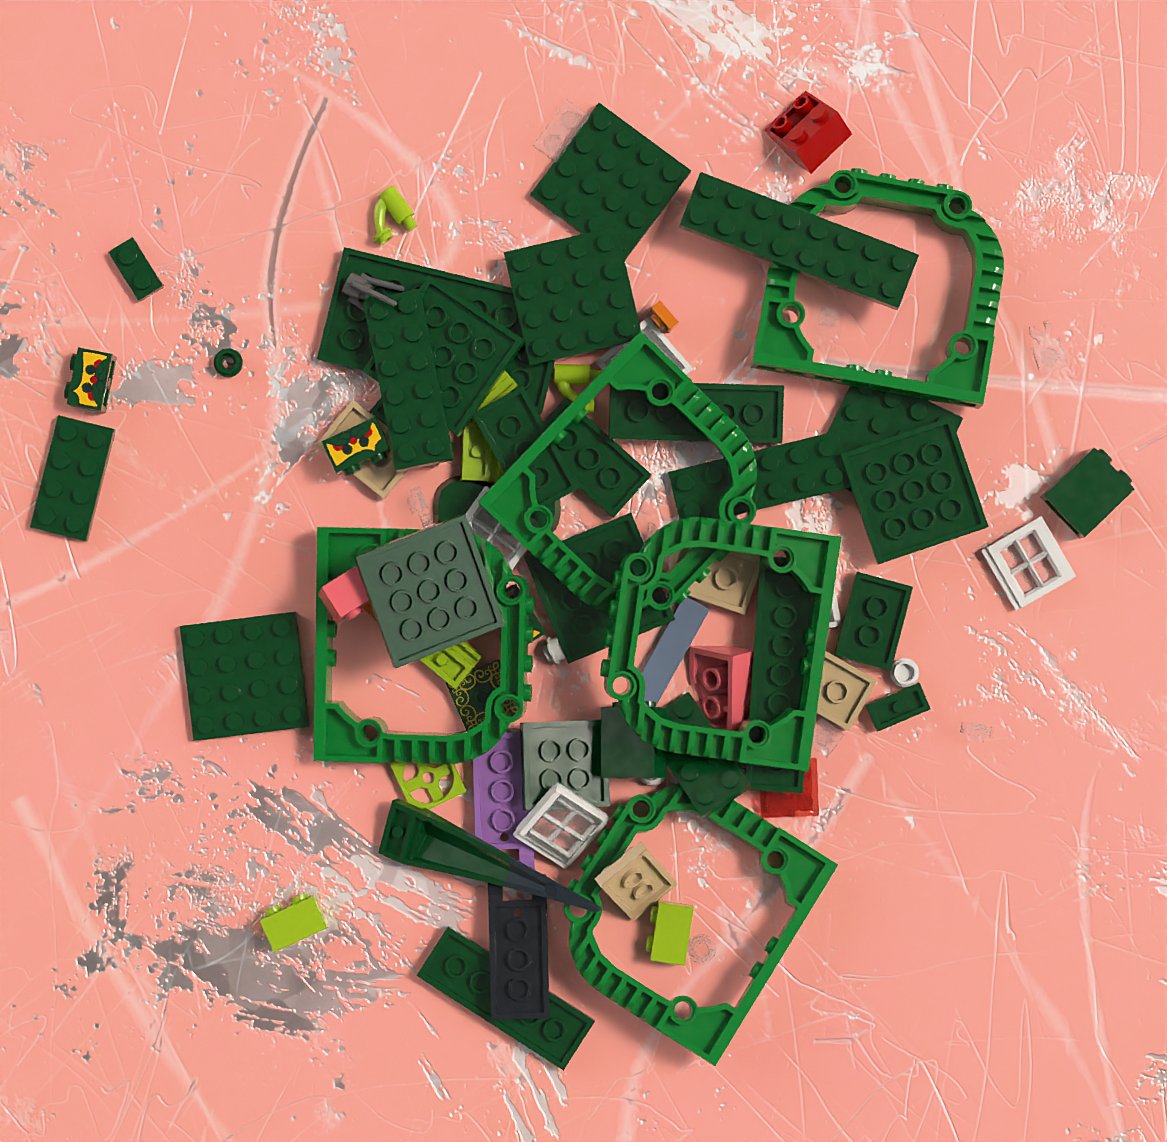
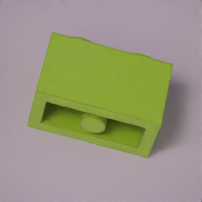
M304 892L292 898V904L283 909L278 904L264 911L266 916L259 921L273 952L279 951L330 926L316 893L308 896L307 892Z
M659 900L658 907L652 906L650 923L655 924L654 936L648 935L645 951L651 953L650 961L685 966L694 910L693 905Z

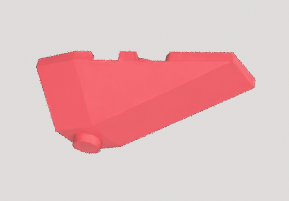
M690 646L689 676L691 684H696L699 701H696V703L714 728L739 730L740 725L747 719L750 705L754 653L752 649L738 646Z

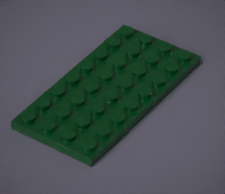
M344 247L317 360L363 371L373 356L366 314L357 306L348 302L349 296L342 293L345 282L351 273L359 276L364 273L369 277L403 286V292L420 289L427 277L431 276L523 339L512 288ZM371 284L373 286L372 290L385 296L402 293ZM369 295L367 300L374 299V297ZM524 343L505 371L518 385L514 390L524 386L538 414L542 415L555 361L530 366Z

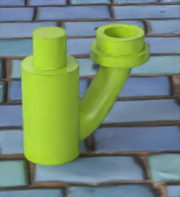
M394 185L384 190L378 196L379 199L374 208L376 236L372 240L375 243L377 242L379 246H382L394 236L391 233L392 229L390 227L385 228V212L387 210L397 224H403L409 232L414 230L418 224L412 217L415 213Z
M555 364L554 384H556L559 392L564 397L573 402L579 394L570 385H589V381H593L601 373V370L590 369V365ZM594 398L584 407L587 411L586 415L594 413Z

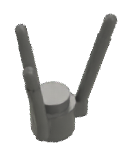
M351 273L345 282L342 293L349 296L348 302L354 304L365 313L364 304L360 300H367L369 295L389 305H397L395 300L372 290L373 286L371 284L400 292L404 291V287L369 277L364 273L361 276Z

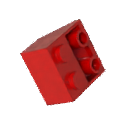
M807 91L797 97L765 129L767 135L797 165L810 174L852 135V132L838 111Z

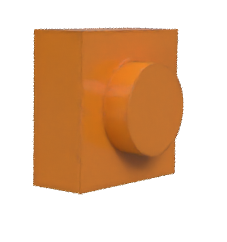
M660 300L651 307L650 312L653 316L650 319L661 331L666 328L670 333L678 326L679 321Z

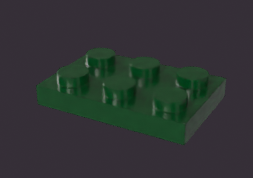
M856 572L834 656L891 671L913 586Z

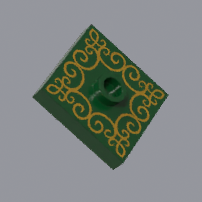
M499 659L472 670L458 689H454L445 682L466 730H471L485 720L487 698L492 691L500 687L501 663ZM510 699L504 702V710L508 714H516L518 710L516 702Z

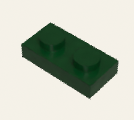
M133 237L108 252L139 302L164 288L161 280Z
M920 682L865 705L876 732L931 710Z

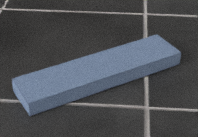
M689 597L679 604L674 613L675 620L669 622L641 672L645 679L644 701H656L657 706L710 611L709 608Z

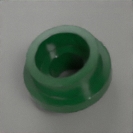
M226 348L216 354L214 368L221 376L234 377L242 370L243 359L236 350ZM227 358H232L234 361V365L231 368L224 367V361Z

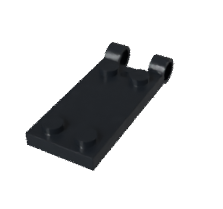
M488 883L491 1020L550 1018L547 898L532 894V900L503 901V886ZM517 908L522 910L520 917L514 915V910Z

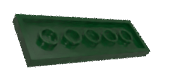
M415 289L388 295L387 297L397 302L396 306L389 305L376 298L363 301L395 470L402 472L455 460L421 290Z
M660 383L654 385L652 388L654 398L657 400L666 398L668 393L666 386ZM694 383L744 432L750 443L782 444L784 385ZM610 386L608 439L710 442L671 404L660 407L653 406L645 398L644 392L636 390L615 391Z
M838 431L754 451L757 463V481L752 500L756 505V509L760 510L851 488L840 457L843 450ZM724 458L668 472L679 519L688 517L718 519L716 513L717 502L721 495L731 486L727 463ZM738 502L733 508L734 515L748 513V507L744 502Z
M449 925L416 975L563 1071L595 1022V1019L550 990V1018L491 1020L489 951Z

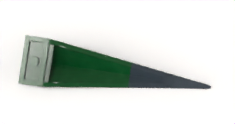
M399 798L392 800L378 851L379 854L404 865L483 881L592 912L602 910L595 903L427 808L421 809Z

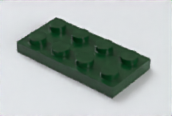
M524 386L481 408L473 415L504 473L547 429ZM552 442L527 467L536 475L535 491L537 503L546 507L579 489L558 448Z
M566 397L543 422L546 428L571 404ZM585 415L576 425L571 421L564 428L567 434L556 447L578 487L614 518L652 474L613 439H608V435Z
M58 415L30 524L31 528L83 541L89 540L116 429Z
M689 692L665 707L667 708V720L712 727ZM666 751L667 765L703 819L752 788L736 761Z

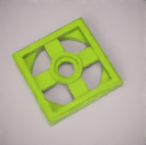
M393 762L390 764L407 802L421 809H432L467 792L455 764H442L435 768L430 766L429 763H416L419 770L418 775L405 782L403 774L408 763ZM426 772L434 774V781L432 783H426L423 780V775ZM452 773L454 776L452 788L444 796L439 786L440 778ZM421 787L428 789L433 801L430 803L420 802L412 797L411 792Z

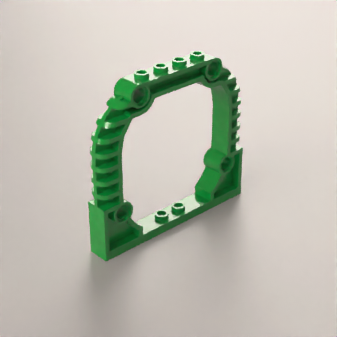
M852 168L851 171L839 170L835 172L828 184L811 188L797 197L790 206L816 216H820L825 211L847 213L854 210L861 203L931 216L934 224L941 231L962 236L972 257V279L963 330L955 333L945 347L947 360L929 371L925 377V382L892 376V372L876 369L875 373L863 371L864 367L855 364H847L846 367L813 362L814 349L807 342L800 329L805 319V309L799 301L795 300L798 273L770 262L750 368L980 409L984 404L995 339L994 330L1004 276V257L997 235L980 214L971 210L972 200L970 196L965 192L954 190V187L948 184L932 186L926 185L925 181L910 178L908 181L896 179L897 177L892 174L881 173L879 176L868 174L867 170ZM843 182L848 186L849 191L840 193L836 190L835 184ZM949 204H959L962 207L963 213H953L949 208ZM785 311L794 312L797 316V321L793 323L786 322L782 317V313ZM955 343H965L968 347V353H958L955 349Z
M639 332L478 500L480 505L578 598L594 608L609 612L610 601L616 598L617 589L613 588L612 583L595 574L551 531L550 528L553 524L552 512L549 508L537 503L535 491L536 475L527 468L551 442L556 446L565 437L567 432L564 428L571 421L576 425L586 415L587 411L584 407L607 383L615 391L636 390L644 392L645 398L653 406L660 407L671 404L717 448L727 463L731 486L721 495L717 502L716 513L718 519L750 524L757 512L756 505L752 500L757 481V463L748 438L642 332ZM658 383L665 385L668 391L666 398L663 400H657L652 394V388ZM738 502H744L748 507L747 515L741 519L735 517L733 513V508ZM539 510L545 513L547 519L542 527H534L530 523V516L534 511ZM703 547L690 548L668 572L661 573L660 579L653 587L644 591L642 609L651 606L657 610H665L675 602L679 605L691 593L688 588L695 581L701 583L711 572L708 567L715 560L721 562L730 551ZM657 587H664L668 593L666 600L661 603L654 602L652 599V592Z
M688 517L664 525L645 541L639 553L626 555L621 561L620 570H615L612 586L617 591L615 600H611L609 605L608 617L613 619L611 630L607 629L605 634L604 647H608L607 659H602L600 676L604 677V690L606 694L618 700L620 711L633 732L646 743L668 752L809 772L841 537L706 517ZM692 547L763 557V563L769 571L774 573L789 572L797 580L804 592L816 593L811 628H807L805 634V645L808 646L807 657H803L801 663V675H804L799 710L788 708L768 723L755 718L747 719L740 725L739 730H730L673 722L661 718L644 702L645 679L641 671L634 666L644 591L653 587L660 579L663 561L667 556L681 549ZM778 550L783 551L786 555V561L780 567L773 560L774 554ZM635 559H639L644 565L643 572L638 576L633 575L630 571V564ZM619 677H623L627 681V688L622 693H616L613 689V683ZM759 726L762 733L759 740L752 742L749 738V731L752 727Z
M317 527L313 761L463 763L476 759L492 749L506 733L510 723L523 717L527 709V702L532 701V684H528V673H532L533 656L528 655V643H533L534 630L533 626H529V614L534 612V597L529 596V585L526 579L519 575H513L508 561L492 543L479 535L473 534L505 624L501 627L500 687L492 691L487 698L485 720L471 730L454 733L388 730L386 722L380 717L372 716L363 720L344 701L332 700V667H336L337 651L333 649V638L337 636L338 626L318 594L324 585L356 566L353 556L422 529ZM509 582L518 584L520 588L518 597L512 598L506 593V586ZM508 699L513 700L517 704L518 710L514 715L508 714L504 710V702ZM368 724L376 727L378 732L376 739L367 737L365 728Z
M680 784L668 786L651 796L638 794L632 797L626 806L620 804L611 819L616 821L611 830L604 829L596 841V844L600 846L594 856L589 853L580 868L584 870V873L579 880L573 878L567 888L595 903L602 909V902L598 895L602 888L595 878L601 874L605 867L612 865L623 856L636 834L647 833L655 829L666 813L690 812L701 817ZM732 800L705 819L760 854L758 858L760 869L765 874L777 876L782 888L784 903L794 909L778 937L772 936L765 946L764 951L767 952V955L762 963L757 961L748 975L752 979L735 1007L728 1003L698 1007L696 1002L688 996H676L670 1001L616 968L601 953L593 935V930L600 920L602 910L599 912L586 910L583 917H575L570 911L571 905L564 904L563 913L570 922L569 947L571 956L584 980L596 991L712 1066L717 1065L838 867L837 863L782 828H777L735 800ZM643 802L647 805L648 814L646 817L640 818L634 814L633 806L635 803ZM771 852L780 855L782 863L779 868L769 866L767 857ZM679 1002H685L690 1008L689 1015L684 1019L678 1018L674 1012L675 1006Z

